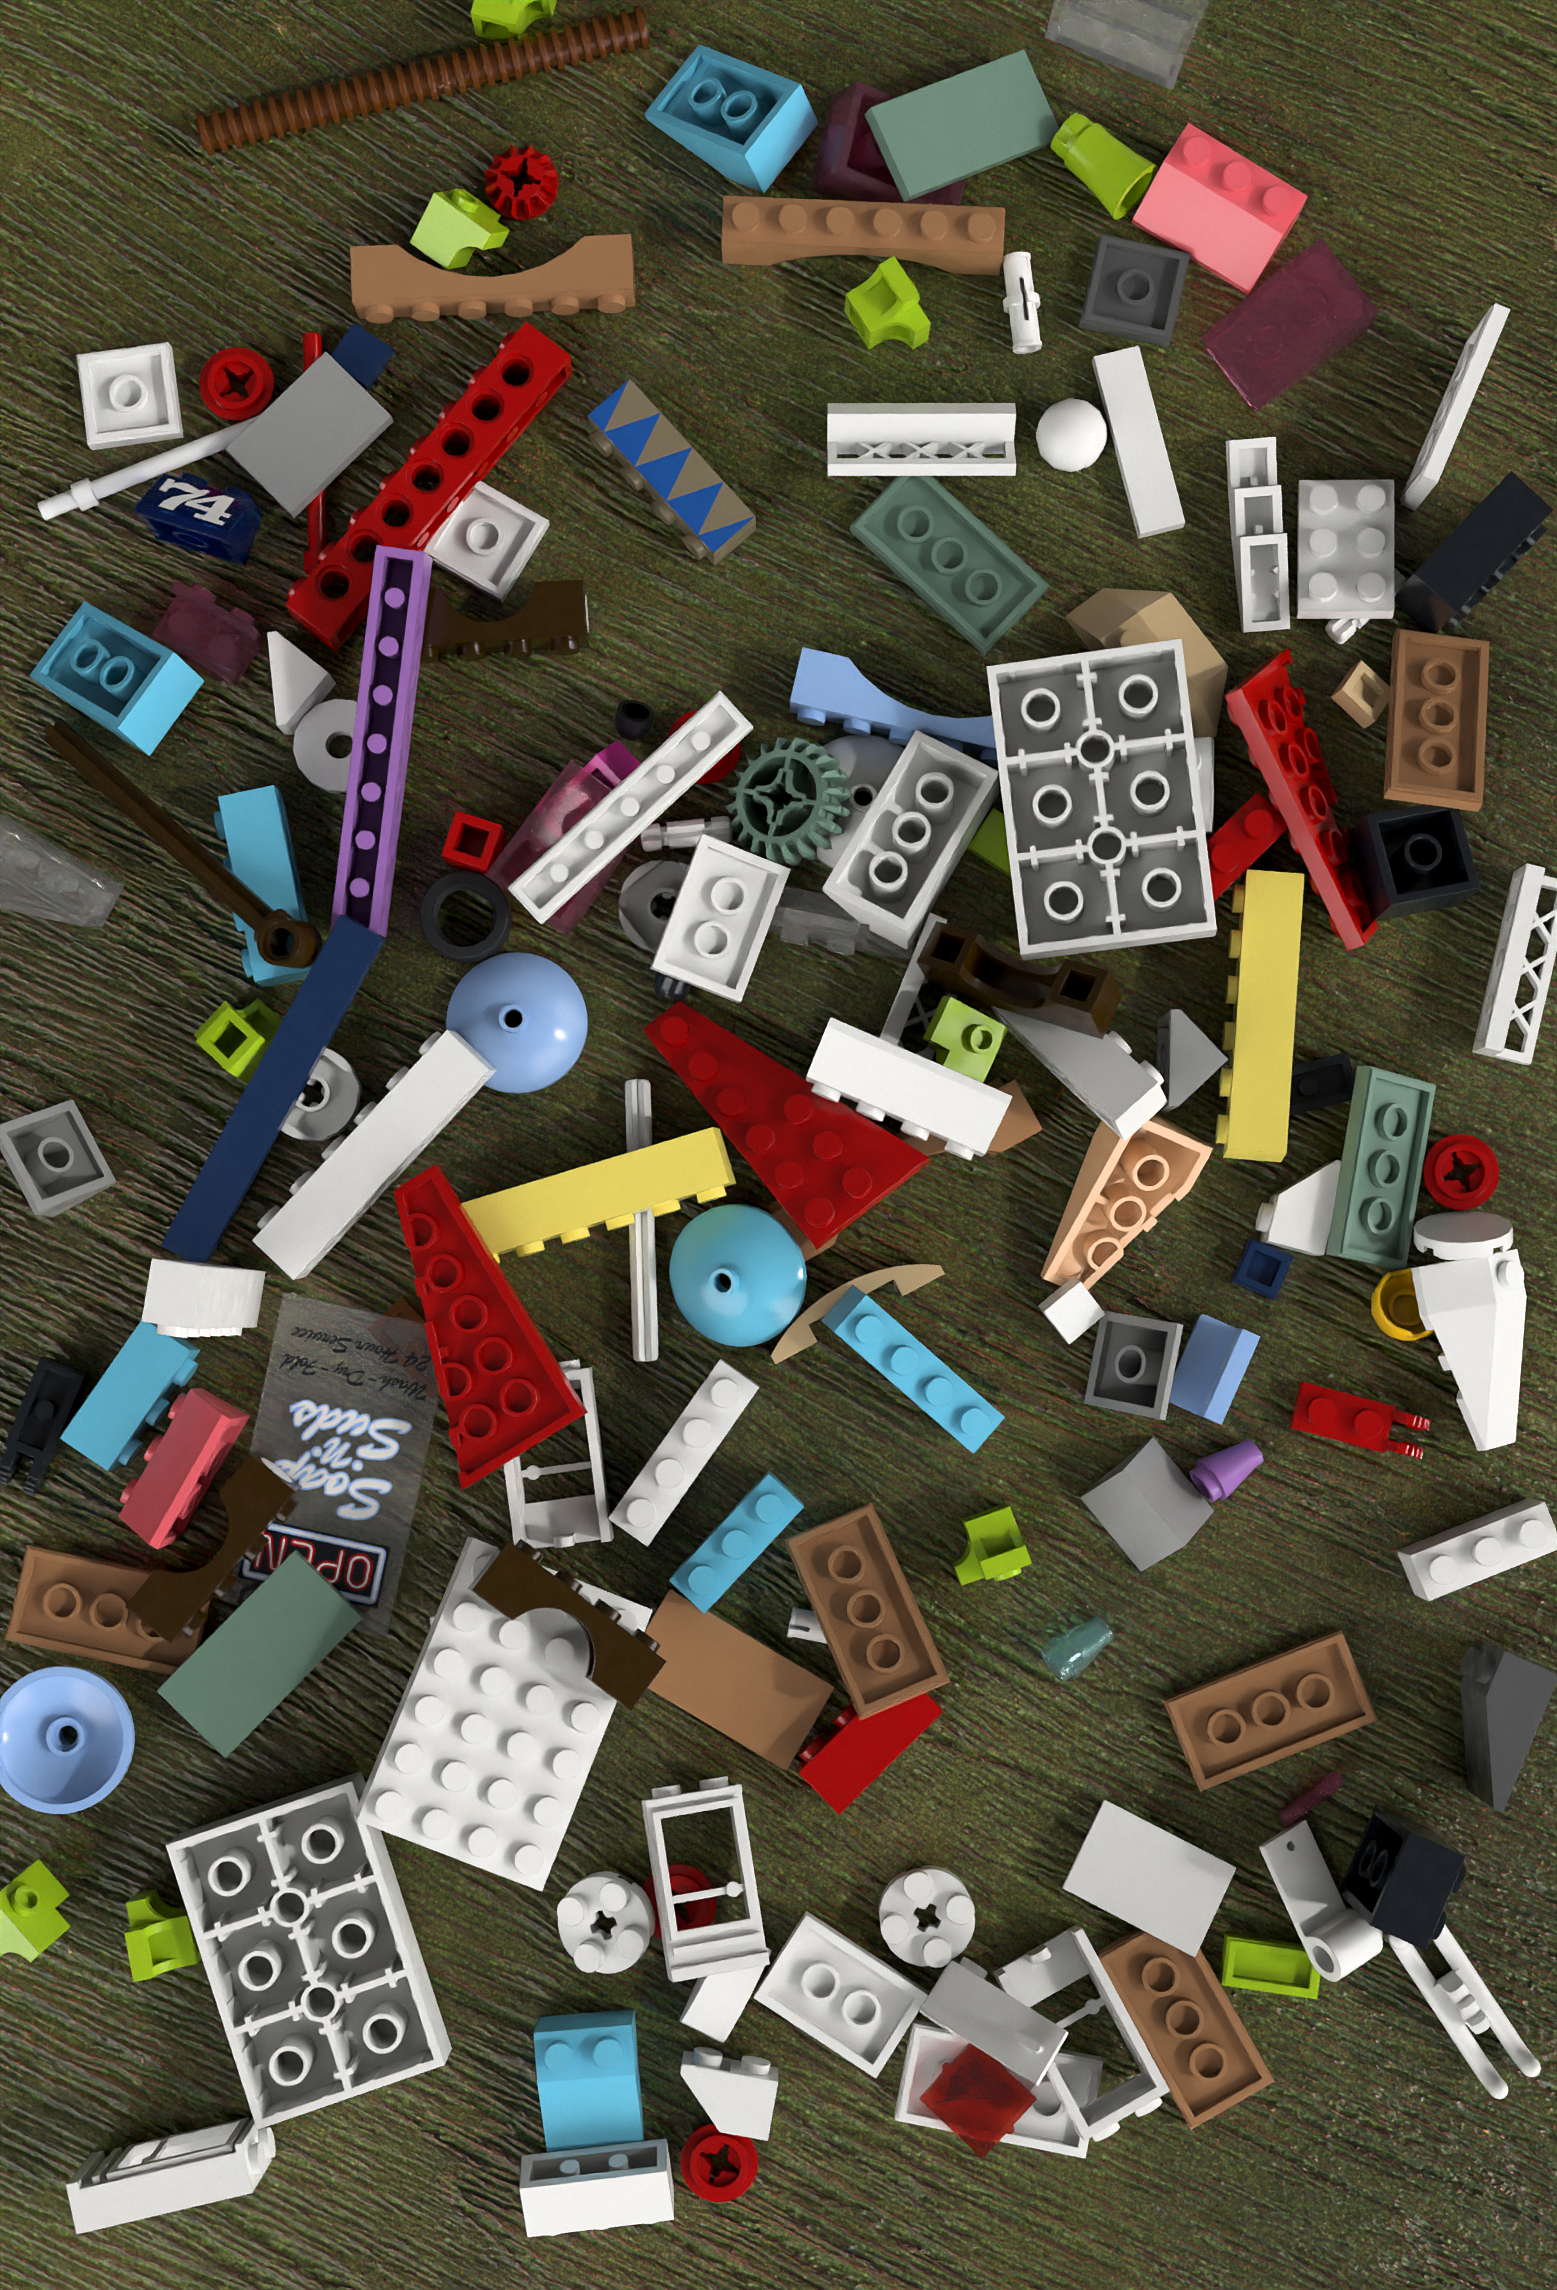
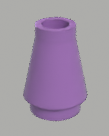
M1246 1438L1239 1444L1197 1460L1196 1467L1190 1470L1189 1473L1199 1493L1208 1502L1213 1503L1217 1499L1226 1500L1255 1467L1264 1462V1459L1258 1447L1250 1439Z

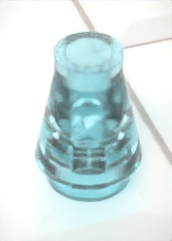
M1096 1616L1084 1624L1047 1639L1048 1645L1041 1649L1040 1653L1051 1672L1058 1680L1064 1682L1070 1677L1076 1679L1101 1650L1114 1640V1636L1107 1624L1099 1616Z

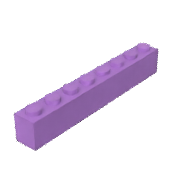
M376 545L330 932H332L340 915L346 914L384 937L387 936L433 560L423 551Z

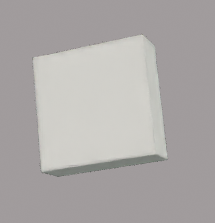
M1075 1276L1038 1305L1046 1318L1068 1344H1071L1105 1315L1082 1282Z

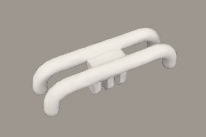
M1444 1925L1440 1936L1433 1941L1452 1970L1438 1980L1434 1978L1412 1944L1388 1934V1941L1397 1957L1475 2075L1492 2097L1496 2099L1505 2098L1508 2094L1507 2083L1493 2067L1467 2026L1475 2034H1480L1490 2027L1511 2059L1526 2076L1535 2077L1540 2073L1541 2066L1539 2061L1524 2044L1446 1925Z

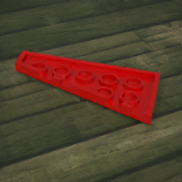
M1288 647L1272 654L1225 695L1228 702L1227 711L1231 721L1235 726L1240 727L1247 741L1248 755L1253 766L1261 770L1269 787L1268 795L1272 806L1277 812H1281L1287 824L1291 846L1297 854L1302 856L1309 870V881L1316 895L1322 897L1327 907L1332 931L1338 938L1342 939L1347 951L1364 946L1376 932L1378 925L1377 921L1372 922L1360 873L1354 868L1350 869L1348 863L1347 846L1352 843L1347 828L1338 829L1330 806L1337 804L1338 800L1317 734L1312 729L1305 728L1302 720V706L1307 703L1302 688H1292L1286 666L1293 664Z
M678 1001L642 1029L646 1037L816 1250L930 1163L928 1156L842 1102H833L811 1091L814 1086L812 1083L681 1001Z
M433 1165L395 1189L394 1195L406 1248H409L416 1275L414 1283L417 1296L421 1297L426 1319L424 1326L440 1396L444 1398L450 1429L448 1431L452 1447H455L460 1467L458 1475L461 1488L464 1490L588 1412L439 1165Z

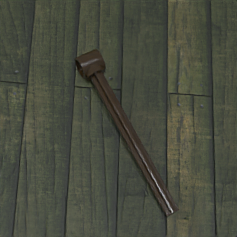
M58 719L54 725H47L43 731L46 734V737L43 739L255 931L254 941L257 943L258 952L264 961L275 966L304 969L315 963L322 950L321 935L315 926L308 922L295 920L284 909L273 910L64 720ZM292 934L294 940L293 947L288 953L286 941L288 936Z

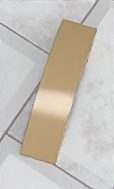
M930 1264L890 1267L863 1275L839 1286L812 1304L793 1322L777 1343L771 1358L777 1364L818 1342L809 1324L824 1317L852 1284L867 1294L892 1280L900 1297L944 1275L942 1267Z

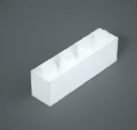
M991 1006L999 1022L1009 1027L1008 1032L1124 1141L1131 1137L1168 1103L1160 1086L1164 1082L1163 1077L1146 1060L1138 1064L1129 1055L1132 1052L1131 1048L1115 1031H1111L1108 1035L1105 1033L1103 1039H1099Z
M720 1359L608 1519L648 1547L760 1386L723 1359Z

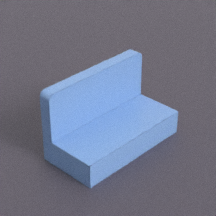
M1199 1315L1175 1368L1169 1403L1213 1423L1222 1425L1260 1336L1245 1329L1234 1328L1208 1315Z

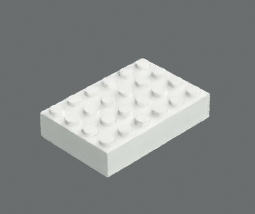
M1182 639L986 666L1020 955L1023 961L1216 936L1217 925Z
M468 1537L354 1814L356 1820L542 1892L617 1701L585 1677L589 1662L588 1642L580 1625L569 1614L559 1609L539 1608L528 1611L514 1620H510L468 1589L498 1549L495 1546ZM542 1566L553 1575L557 1573L555 1570ZM577 1580L583 1585L578 1593L592 1605L599 1598L622 1615L617 1624L633 1635L637 1628L645 1632L653 1611L652 1609Z
M362 1771L179 1833L166 1844L257 2130L443 2066L452 2050L382 1832L377 1828L357 1821L354 1814L366 1786Z

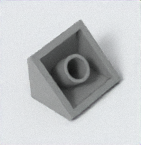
M1171 1009L1157 1020L1156 1070L1164 1079L1160 1086L1168 1102L1157 1112L1159 1114H1165L1179 1107L1228 1060L1181 1009Z
M73 1099L0 1124V1150L35 1215L55 1217L117 1182Z
M1104 1311L1105 1315L1099 1321L1084 1404L1165 1420L1183 1325Z
M1154 1437L1149 1438L1079 1496L1140 1572L1184 1547L1214 1512Z

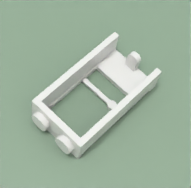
M579 1359L558 1362L573 1389L581 1388L583 1405L588 1412L585 1414L591 1461L543 1468L531 1465L527 1470H521L519 1455L504 1465L514 1545L522 1539L535 1549L551 1546L563 1548L587 1541L601 1540V1542H609L614 1538L612 1521L608 1519L611 1513L592 1367L580 1368ZM592 1468L595 1494L526 1503L523 1485L524 1477L535 1480L540 1475Z
M727 1776L699 1781V1791L682 1794L680 1784L651 1789L653 1799L641 1800L668 1979L672 1982L770 1964L743 1804L742 1785H729ZM729 1807L741 1884L731 1881L725 1887L672 1896L661 1819ZM743 1891L747 1919L681 1931L677 1930L674 1904L725 1894L736 1897Z
M1074 1925L992 1972L1003 1992L1029 2008L1089 1974L1100 1998L1097 2000L1088 1999L1085 2007L1055 2024L1065 2028L1089 2013L1097 2014L1100 2007L1105 2005L1141 2073L1079 2109L1054 2061L1051 2063L1046 2074L1069 2115L1075 2130L1084 2141L1091 2137L1095 2142L1103 2140L1119 2130L1118 2121L1135 2112L1137 2117L1146 2115L1162 2104L1160 2097L1170 2090L1083 1928ZM1042 2047V2050H1041L1039 2053H1036V2054H1037V2055L1042 2054L1043 2051H1044V2048Z
M249 2117L128 2145L124 2152H122L121 2147L115 2148L108 2157H105L104 2150L91 2153L66 2184L76 2234L253 2193L270 2165L271 2158L275 2157L276 2148L272 2129L264 2127L257 2130L253 2117L250 2121Z

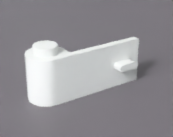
M1299 1820L1258 1846L1312 1965L1321 1976L1332 1982L1339 1981L1381 1952L1383 1948L1382 1931L1370 1926L1355 1909H1346L1306 1820Z
M963 1957L959 1964L950 1960L921 2007L920 2012L952 2035L965 2039L1036 2086H1039L1069 2033L984 1980L988 1972L966 1957ZM1042 2047H1043V2048H1044L1043 2053L1040 2054V2055H1037L1036 2053H1039V2052L1042 2050Z

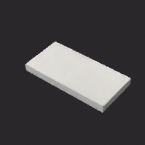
M1497 303L1491 305L1468 337L1399 500L1401 506L1415 511L1438 483L1511 309Z
M913 2019L894 2113L896 2121L1086 2158L1089 2139L1084 2141L1075 2130L1047 2074L1044 2075L1039 2086H1036L965 2039L952 2035L936 2023ZM1059 2049L1053 2061L1080 2109L1097 2099L1103 2059L1100 2056ZM973 2057L981 2065V2072L979 2068L976 2067L975 2070V2066H971L970 2063L974 2061ZM971 2067H973V2071L976 2073L975 2075L980 2076L978 2078L976 2077L975 2079L976 2086H974V2077L973 2079H971L972 2077L968 2076L969 2072L972 2071ZM957 2074V2076H956L957 2078H955V2081H954V2078L952 2079L951 2084H953V2085H951L950 2091H949V2086H950V2081H951V2075H952V2077H954V2076ZM959 2075H965L966 2082L972 2084L968 2088L971 2090H967L960 2085L958 2090H961V2092L957 2095L952 2091L956 2088L954 2082L956 2083L964 2079V2077L958 2078ZM981 2080L987 2082L986 2087H983L984 2085L981 2083ZM1005 2088H1006V2090H1008V2091H1003V2094L1005 2093V2096L1000 2095V2094H1002V2092H1000V2091H1002V2089L1005 2090ZM975 2093H976V2095H978V2096H976V2098H984V2096H985V2098H994V2096H995V2098H1000V2099H958V2100L945 2101V2102H941V2103H937V2104H936V2102L943 2101L944 2099H945V2100L953 2099L954 2097H955V2098H963V2097H964V2098H975V2096H971V2095H975ZM1008 2098H1009V2099H1024V2100H1004V2099H1008Z

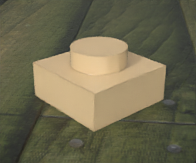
M1361 660L1350 668L1331 698L1365 729L1377 720L1389 702L1390 686Z

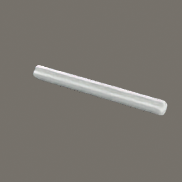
M646 1079L628 1080L625 1083L627 1153L652 1145L651 1084ZM650 1209L634 1214L635 1223L629 1225L633 1358L638 1362L655 1361L659 1356L655 1217H653Z

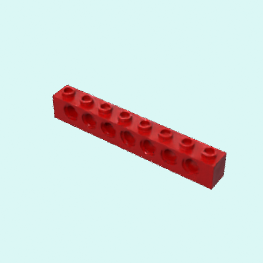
M527 321L517 333L514 330L510 331L503 338L497 349L498 355L489 366L482 365L474 372L468 382L466 393L458 402L452 400L444 407L439 415L437 427L428 437L422 435L415 441L409 450L408 461L398 472L393 470L386 475L378 488L379 495L368 507L365 505L361 506L353 514L348 523L349 530L338 543L336 541L330 542L321 552L318 558L319 565L308 578L305 576L299 578L289 590L287 595L288 601L285 605L292 619L335 653L368 616L374 560L360 562L356 560L357 554L364 548L376 549V545L422 551L462 500L464 503L475 490L474 486L476 483L486 477L572 375L571 356ZM513 374H523L528 378L526 382L518 386L505 382ZM485 408H492L499 412L495 418L488 421L475 417L480 410ZM454 443H463L469 447L464 454L459 456H452L446 453L447 448ZM424 478H434L439 481L438 485L430 491H421L416 488L418 482ZM401 512L409 516L407 522L401 526L393 527L386 524L387 519L394 513ZM335 583H345L349 586L348 591L342 597L330 598L326 596L328 588Z

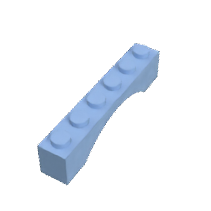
M802 647L790 698V713L798 714L797 720L816 726H823L825 721L842 724L844 731L860 736H870L871 731L889 735V741L902 746H907L914 732L918 730L960 752L981 756L980 761L984 764L998 767L992 715L987 717L952 718L931 715L907 707L884 694L866 679L849 657Z

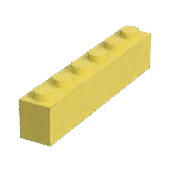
M1247 869L1242 885L1234 884L1232 913H1240L1239 930H1231L1228 957L1237 959L1236 976L1228 975L1225 1004H1234L1232 1022H1224L1222 1050H1230L1229 1068H1221L1219 1081V1096L1227 1097L1226 1115L1218 1114L1216 1125V1143L1224 1144L1223 1158L1281 1163L1287 1153L1305 875L1302 873Z
M711 1127L463 1202L462 1205L497 1263L500 1264L498 1256L500 1254L516 1250L518 1258L545 1250L544 1241L561 1237L562 1244L590 1237L588 1228L606 1223L608 1231L635 1223L634 1214L650 1209L653 1217L675 1212L681 1209L679 1201L697 1196L698 1203L726 1196L724 1187L734 1185L736 1181L721 1129Z

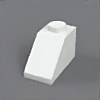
M1340 1160L1327 1162L1270 1196L1269 1204L1264 1202L1261 1204L1256 1220V1230L1262 1231L1260 1242L1311 1256L1324 1255L1331 1227L1341 1167Z

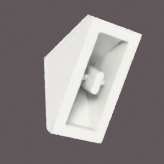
M277 631L267 632L276 725L284 735H294L302 717L317 704H320L336 683L325 669Z

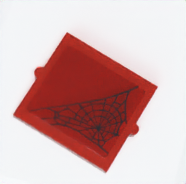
M968 2043L951 2063H943V2072L920 2096V2100L981 2159L990 2152L1006 2133H1014V2124L1037 2100L1036 2096L999 2061L971 2043Z

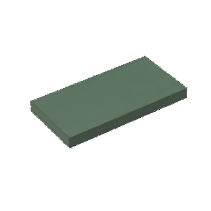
M1025 49L870 107L864 114L904 202L1049 146L1055 134L1059 131V126Z
M897 476L850 525L849 531L984 656L1048 591L1050 586L932 476Z
M1357 1066L1326 1251L1327 1255L1393 1270L1406 1269L1436 1089L1435 1084L1372 1066Z
M296 1549L170 1676L157 1692L226 1759L364 1618V1615Z

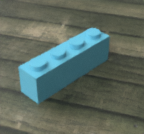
M274 785L218 796L220 811L214 812V821L219 838L221 840L226 839L230 856L223 858V865L273 910L284 909L295 920L308 922L283 794ZM233 912L238 931L245 932L248 948L241 950V957L247 977L253 976L254 982L262 987L306 979L312 966L297 969L275 966L264 961L258 952L257 943L254 941L255 931ZM292 934L288 936L286 941L288 953L293 947L294 940Z
M853 1284L821 1320L973 1454L1005 1418L869 1296Z

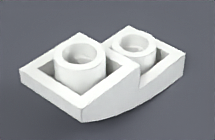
M766 1947L768 1955L770 1956L772 1950ZM765 1965L698 1978L679 2021L720 2043H724L747 2004Z

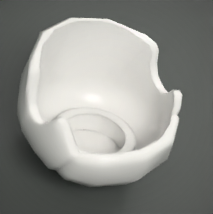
M1068 398L1051 405L1041 417L1036 432L1040 455L1054 469L1068 472L1079 471L1092 465L1100 456L1107 442V426L1101 412L1088 401Z

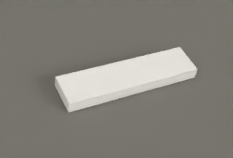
M1139 346L1094 356L1092 365L1138 539L1183 528L1185 519Z

